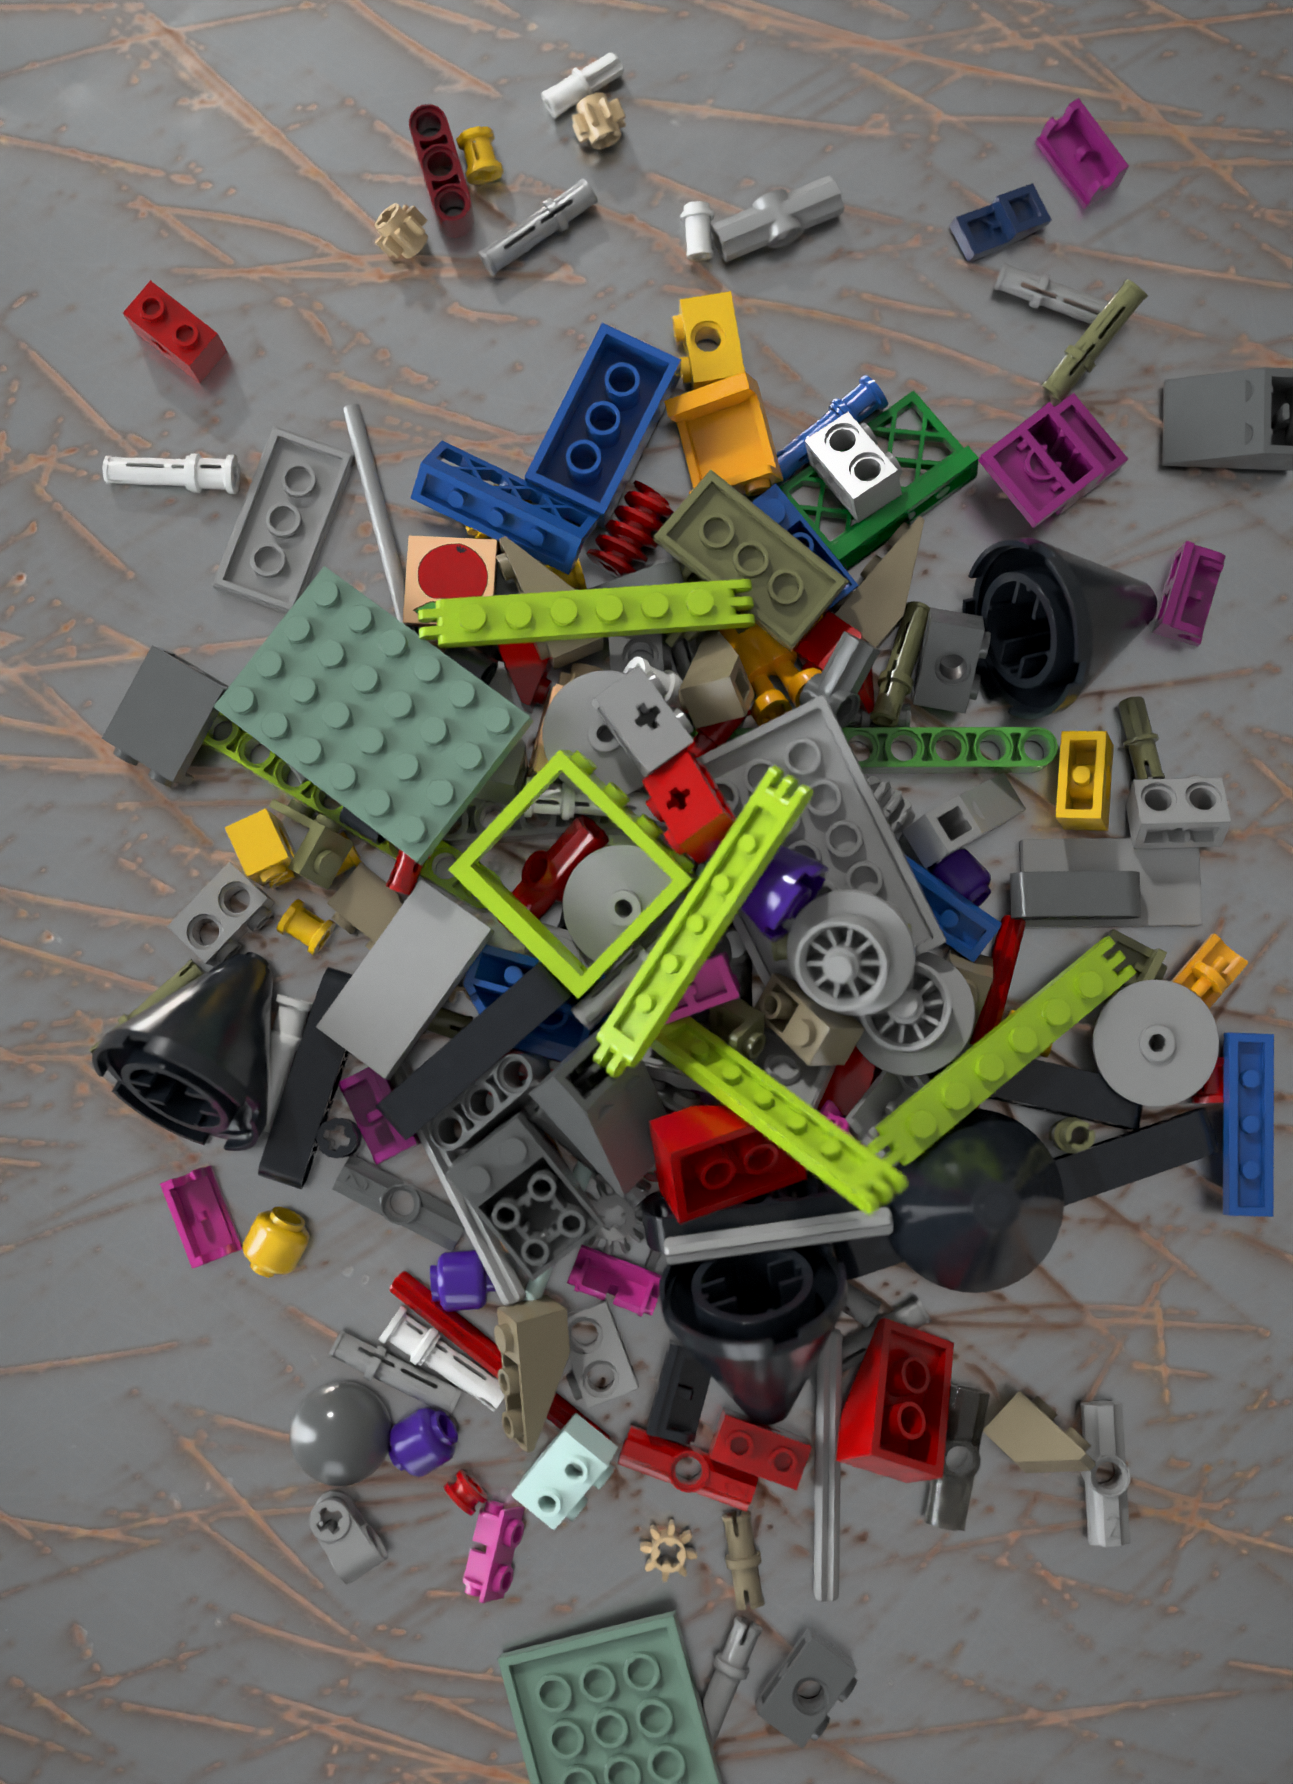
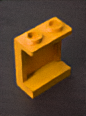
M742 372L664 401L668 417L676 422L693 489L710 469L739 493L750 497L761 495L772 484L783 481L759 385L748 373Z

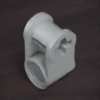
M330 1490L317 1500L309 1516V1526L328 1555V1559L335 1572L345 1584H351L388 1559L387 1551L380 1537L366 1522L347 1493L340 1490ZM327 1509L331 1513L336 1510L341 1512L342 1515L338 1522L334 1518L328 1521L323 1518Z

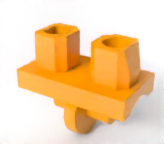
M1213 933L1171 982L1180 984L1194 992L1210 1009L1249 962L1230 949L1218 935Z

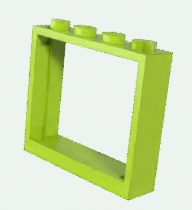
M577 749L575 753L571 750H559L448 870L579 999L587 995L631 950L632 946L698 880L699 876L692 870L696 865L687 857L688 854L685 852L682 855H678L660 838L663 834L662 829L646 814L638 817L627 806L630 798L611 781L605 785L593 773L597 769L595 763L591 759H587ZM562 772L673 880L589 968L569 951L480 862L486 853Z

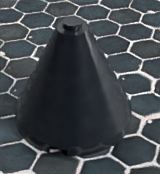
M1020 537L992 544L979 555L968 575L971 579L976 578L973 597L963 599L962 613L983 616L985 632L991 633L986 659L978 658L975 673L981 674L980 682L992 699L1003 697L1013 706L1009 708L1008 712L1024 719H1038L1058 714L1072 705L1154 619L1157 611V597L1152 588L1141 580L1040 540Z
M256 953L235 954L109 1031L103 1036L92 1055V1062L98 1076L103 1077L108 1069L117 1080L112 1092L119 1099L151 1122L180 1137L205 1145L211 1135L228 1139L223 1147L228 1151H242L252 1148L258 1142L267 1124L273 974L268 968L269 963Z
M974 1109L909 1164L902 1166L899 1162L897 1166H891L905 1177L908 1187L899 1194L893 1192V1199L886 1204L879 1202L880 1207H887L891 1212L893 1232L888 1237L900 1258L913 1271L926 1280L950 1290L968 1293L999 1290L1020 1281L1040 1265L1053 1247L1059 1234L1064 1212V1193L1060 1173L1044 1143L1030 1129L1017 1120L985 1109Z
M829 1243L677 1265L667 1264L659 1283L662 1315L670 1331L752 1421L764 1425H773L781 1422L790 1414L845 1308L848 1295L844 1263H839L833 1256V1247Z

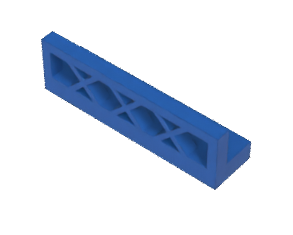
M443 440L421 461L410 498L499 541V538L506 536L533 558L568 575L575 568L583 543L594 530L599 519V515ZM445 459L458 466H451L441 460ZM484 481H491L499 486H493ZM524 500H530L538 505H532ZM563 519H570V520H572V521H574V522L580 524L581 527H578V526H576V525H574V524H572V523H570V522H567V521H565V520H563Z
M905 855L947 939L945 943L974 963L998 932L1002 923Z
M1224 1033L1223 1215L1274 1217V1034Z

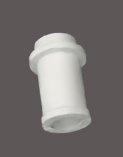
M696 201L684 205V212L680 215L681 221L685 223L686 258L691 261L708 260L713 258L714 255L712 250L711 220L715 217L714 211L710 210V205L707 202Z

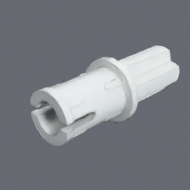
M608 53L581 71L577 68L573 69L571 76L541 93L547 110L554 118L558 117L586 96L591 95L620 77L624 73L622 63L615 53Z

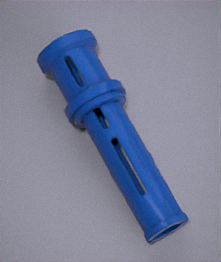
M867 375L860 378V385L842 399L835 398L830 402L829 411L821 419L776 453L783 477L781 482H785L799 468L809 462L805 439L847 412L859 424L875 410H884L888 406L886 396L872 378Z

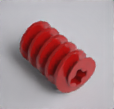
M637 480L633 482L637 492L628 491L624 496L628 506L618 505L614 511L619 521L608 520L605 524V529L610 536L599 534L595 542L600 550L589 549L586 553L588 558L599 568L617 578L637 571L631 564L633 560L643 563L648 561L641 547L644 545L655 549L658 546L650 534L652 531L658 532L663 526L660 521L661 517L670 518L674 513L669 506V502L651 487Z

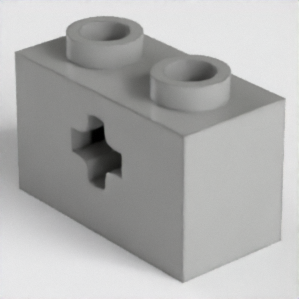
M639 665L596 695L591 704L645 778L684 748L689 747L694 740L689 735L693 731V727L687 717L678 708L672 711L662 696L666 694V690L661 681L652 671L645 673ZM638 709L643 714L650 712L655 714L656 718L652 722L654 730L647 724L642 727L636 724L635 721L640 715Z

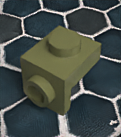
M1115 929L1109 931L1107 936H1110L1115 944L1103 954L1104 957L1107 958L1114 952L1121 950L1126 958L1114 968L1115 972L1117 973L1123 967L1130 964L1136 971V974L1122 985L1123 987L1139 981L1163 979L1167 970V965L1163 964L1167 954L1166 951L1160 948L1153 950Z
M737 998L710 1008V1032L729 1042V1046L746 1059H755L762 1052L766 1043L764 1013L751 1007L744 1000Z

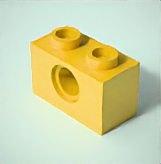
M731 291L680 299L679 315L672 316L675 341H683L686 354L685 357H679L681 359L682 383H690L691 390H695L745 372ZM703 339H711L719 347L714 351L706 352L699 349L696 344Z
M1061 731L1056 819L1064 830L1108 831L1114 745L1107 731Z
M265 808L224 827L248 878L262 886L269 884L270 888L279 887L295 878L294 871L288 869L296 852L282 821Z

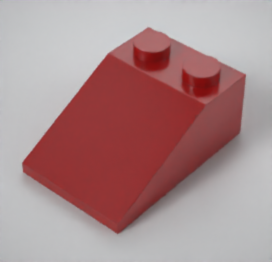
M726 1105L691 1106L649 1121L659 1191L679 1224L807 1179L806 1167Z
M887 1318L879 1319L841 1413L836 1461L904 1483L943 1478L954 1342Z

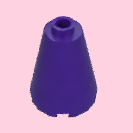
M781 845L740 908L771 942H777L789 932L783 927L788 919H795L800 911L817 897L826 880L820 874L828 872V867L818 860ZM713 855L703 862L705 867L707 866Z

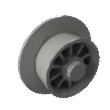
M603 670L581 675L566 684L556 694L545 714L542 740L548 762L559 750H571L575 753L578 749L587 759H591L595 763L597 769L593 773L605 785L611 781L622 789L626 795L644 786L642 782L644 777L591 704L596 695L625 676L626 673ZM638 709L640 715L635 721L639 727L647 724L654 730L652 722L656 718L655 714L652 712L643 714ZM563 772L558 776L569 787L585 794Z
M616 844L596 850L576 866L565 887L563 914L572 940L586 956L596 961L673 880L637 845ZM686 893L640 939L641 942L660 927L668 916L676 914L686 898ZM631 948V950L612 969L617 967L623 960H625L626 957L633 951V949Z
M837 890L815 898L795 918L787 941L789 966L799 987L819 1005L843 1015H867L890 1006L907 988L915 968V945L910 929L902 916L881 898L863 891Z
M924 952L916 956L912 978L903 994L894 1003L872 1014L853 1016L865 1028L856 1046L868 1061L891 1074L908 1077L922 1076L942 1069L962 1052L973 1031L975 1004L967 981L955 966L938 955Z
M1166 980L1139 981L1118 991L1102 1008L1093 1032L1094 1058L1104 1080L1122 1097L1146 1106L1173 1105L1194 1095L1211 1076L1219 1052L1217 1026L1207 1005L1188 988Z

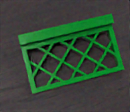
M914 390L867 423L876 437L889 438L887 452H893L894 438L920 441L917 459L895 457L902 468L916 469L914 481L906 487L901 486L902 495L859 523L857 522L851 526L852 520H855V518L847 509L823 507L825 490L830 488L822 478H815L818 474L811 465L779 487L847 571L887 543L902 523L905 522L910 526L919 516H924L977 477L979 457L969 446L964 448ZM911 407L923 419L921 431L896 429L897 417ZM891 422V428H886L885 426ZM927 425L931 428L933 432L926 431ZM925 441L944 443L951 452L942 461L922 460ZM921 469H922V470H928L927 472H925L924 474H922V475L920 476V474H921ZM802 486L820 488L817 506L799 505L791 494ZM808 515L816 516L815 523ZM821 517L846 519L845 531L832 541H829L820 530Z

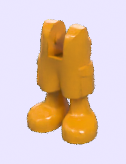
M756 623L738 634L735 628L720 629V633L739 655L750 684L757 696V699L751 706V716L759 726L792 710L784 694L771 683L770 675L779 677L791 701L797 708L800 706V695L806 683L814 675L822 673L821 670L816 668L805 669L800 672L794 666L797 659L795 648L790 652Z

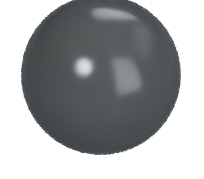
M332 1382L313 1390L297 1407L290 1425V1447L295 1461L309 1477L330 1486H348L368 1478L384 1462L388 1449L391 1446L390 1432L392 1424L386 1406L370 1389L353 1382Z

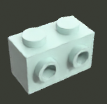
M575 1412L523 1475L511 1496L551 1529L555 1530L565 1517L572 1522L579 1515L589 1500L584 1494L592 1485L599 1490L615 1470V1467L610 1462L618 1447Z

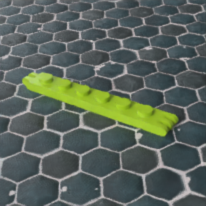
M750 579L440 599L435 602L436 608L418 611L419 622H437V626L420 628L419 638L421 640H438V646L441 648L748 628L755 625V615L736 614V611L754 608L753 597H735V594L752 591V582Z
M772 766L768 770L599 1031L596 1041L601 1045L593 1057V1062L602 1066L601 1068L608 1064L606 1071L612 1077H619L628 1065L633 1068L640 1063L811 800L813 789L805 784L798 788L799 780L791 775H787L783 779L785 772L781 768Z
M1107 936L1096 943L875 1127L880 1135L870 1142L867 1148L874 1154H877L888 1145L891 1150L881 1157L883 1161L890 1166L894 1165L898 1160L902 1166L909 1164L1133 977L1136 971L1131 964L1123 967L1117 973L1114 970L1126 958L1121 950L1114 952L1107 958L1104 957L1103 954L1114 946L1115 942L1113 939Z
M690 1016L664 1024L650 1047L866 1214L872 1215L880 1208L879 1202L886 1204L893 1199V1192L899 1194L908 1187L907 1181L901 1173Z

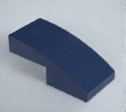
M1032 183L998 195L991 205L955 217L949 226L969 263L1035 233L1049 225L1052 219Z

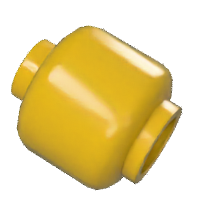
M274 1207L272 1210L263 1211L256 1216L243 1242L242 1250L245 1257L250 1261V1268L257 1274L264 1277H273L275 1274L285 1275L296 1268L308 1245L310 1236L305 1227V1221L299 1214L284 1207Z

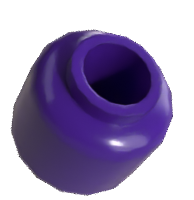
M960 848L927 868L930 873L978 907L991 894V889L988 887L991 881L990 873L965 848Z
M476 1250L445 1252L439 1256L437 1265H430L433 1302L440 1301V1305L445 1311L452 1312L483 1308L487 1302L488 1292L496 1291Z
M427 1407L419 1409L393 1426L390 1432L391 1446L388 1449L389 1457L394 1466L400 1471L405 1470L410 1475L416 1477L428 1475L453 1458L456 1450L455 1443L458 1441V1433L453 1421L444 1412H436Z

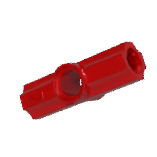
M585 815L577 817L547 852L538 850L528 857L522 869V881L511 893L539 920L555 901L563 903L565 887L573 870L585 857L603 848L610 841L606 832Z
M630 1425L617 1462L618 1465L673 1484L675 1488L682 1492H694L746 1512L752 1502L759 1478L753 1474L710 1459L709 1453L704 1452L696 1445L682 1444L658 1436L648 1435L646 1430ZM692 1457L698 1460L701 1464L699 1474L690 1479L679 1476L675 1468L681 1459Z

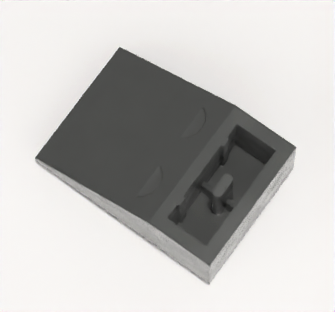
M1256 368L1166 379L1164 381L1163 466L1292 471L1293 369Z
M600 1028L577 1046L529 1095L619 1196L623 1198L655 1165L649 1121L665 1116L667 1113L643 1060L633 1068L628 1065L617 1078L607 1073L608 1064L601 1068L602 1066L593 1062V1057L601 1045L596 1041L597 1035L601 1030Z
M522 1106L453 1160L445 1174L530 1279L534 1281L605 1226V1223L552 1141L542 1129L528 1120L530 1114Z

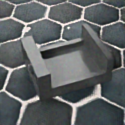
M152 645L102 739L116 747L113 754L118 758L135 766L140 762L150 768L148 776L168 787H172L174 783L190 785L194 777L188 774L187 770L219 713L213 706L229 686L174 652Z

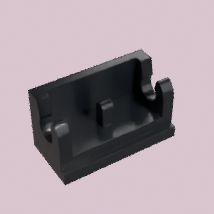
M669 1339L646 1426V1434L690 1445L691 1442L695 1441L711 1375L681 1342Z

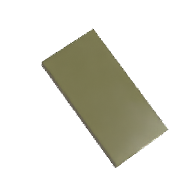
M711 469L654 535V541L704 582L750 579L752 591L736 593L735 597H753L754 608L742 610L741 612L743 614L755 615V623L790 652L793 651L849 582Z

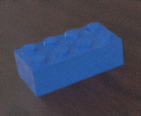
M601 323L524 476L525 480L599 515L597 525L605 529V524L610 520L666 407L664 401L670 399L680 379L681 359L605 323Z

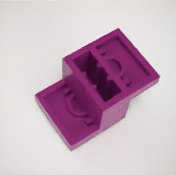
M1072 393L1056 407L1048 402L981 454L978 461L1030 525L1035 528L1054 512L1057 516L1062 514L1125 465L1128 458L1079 398Z

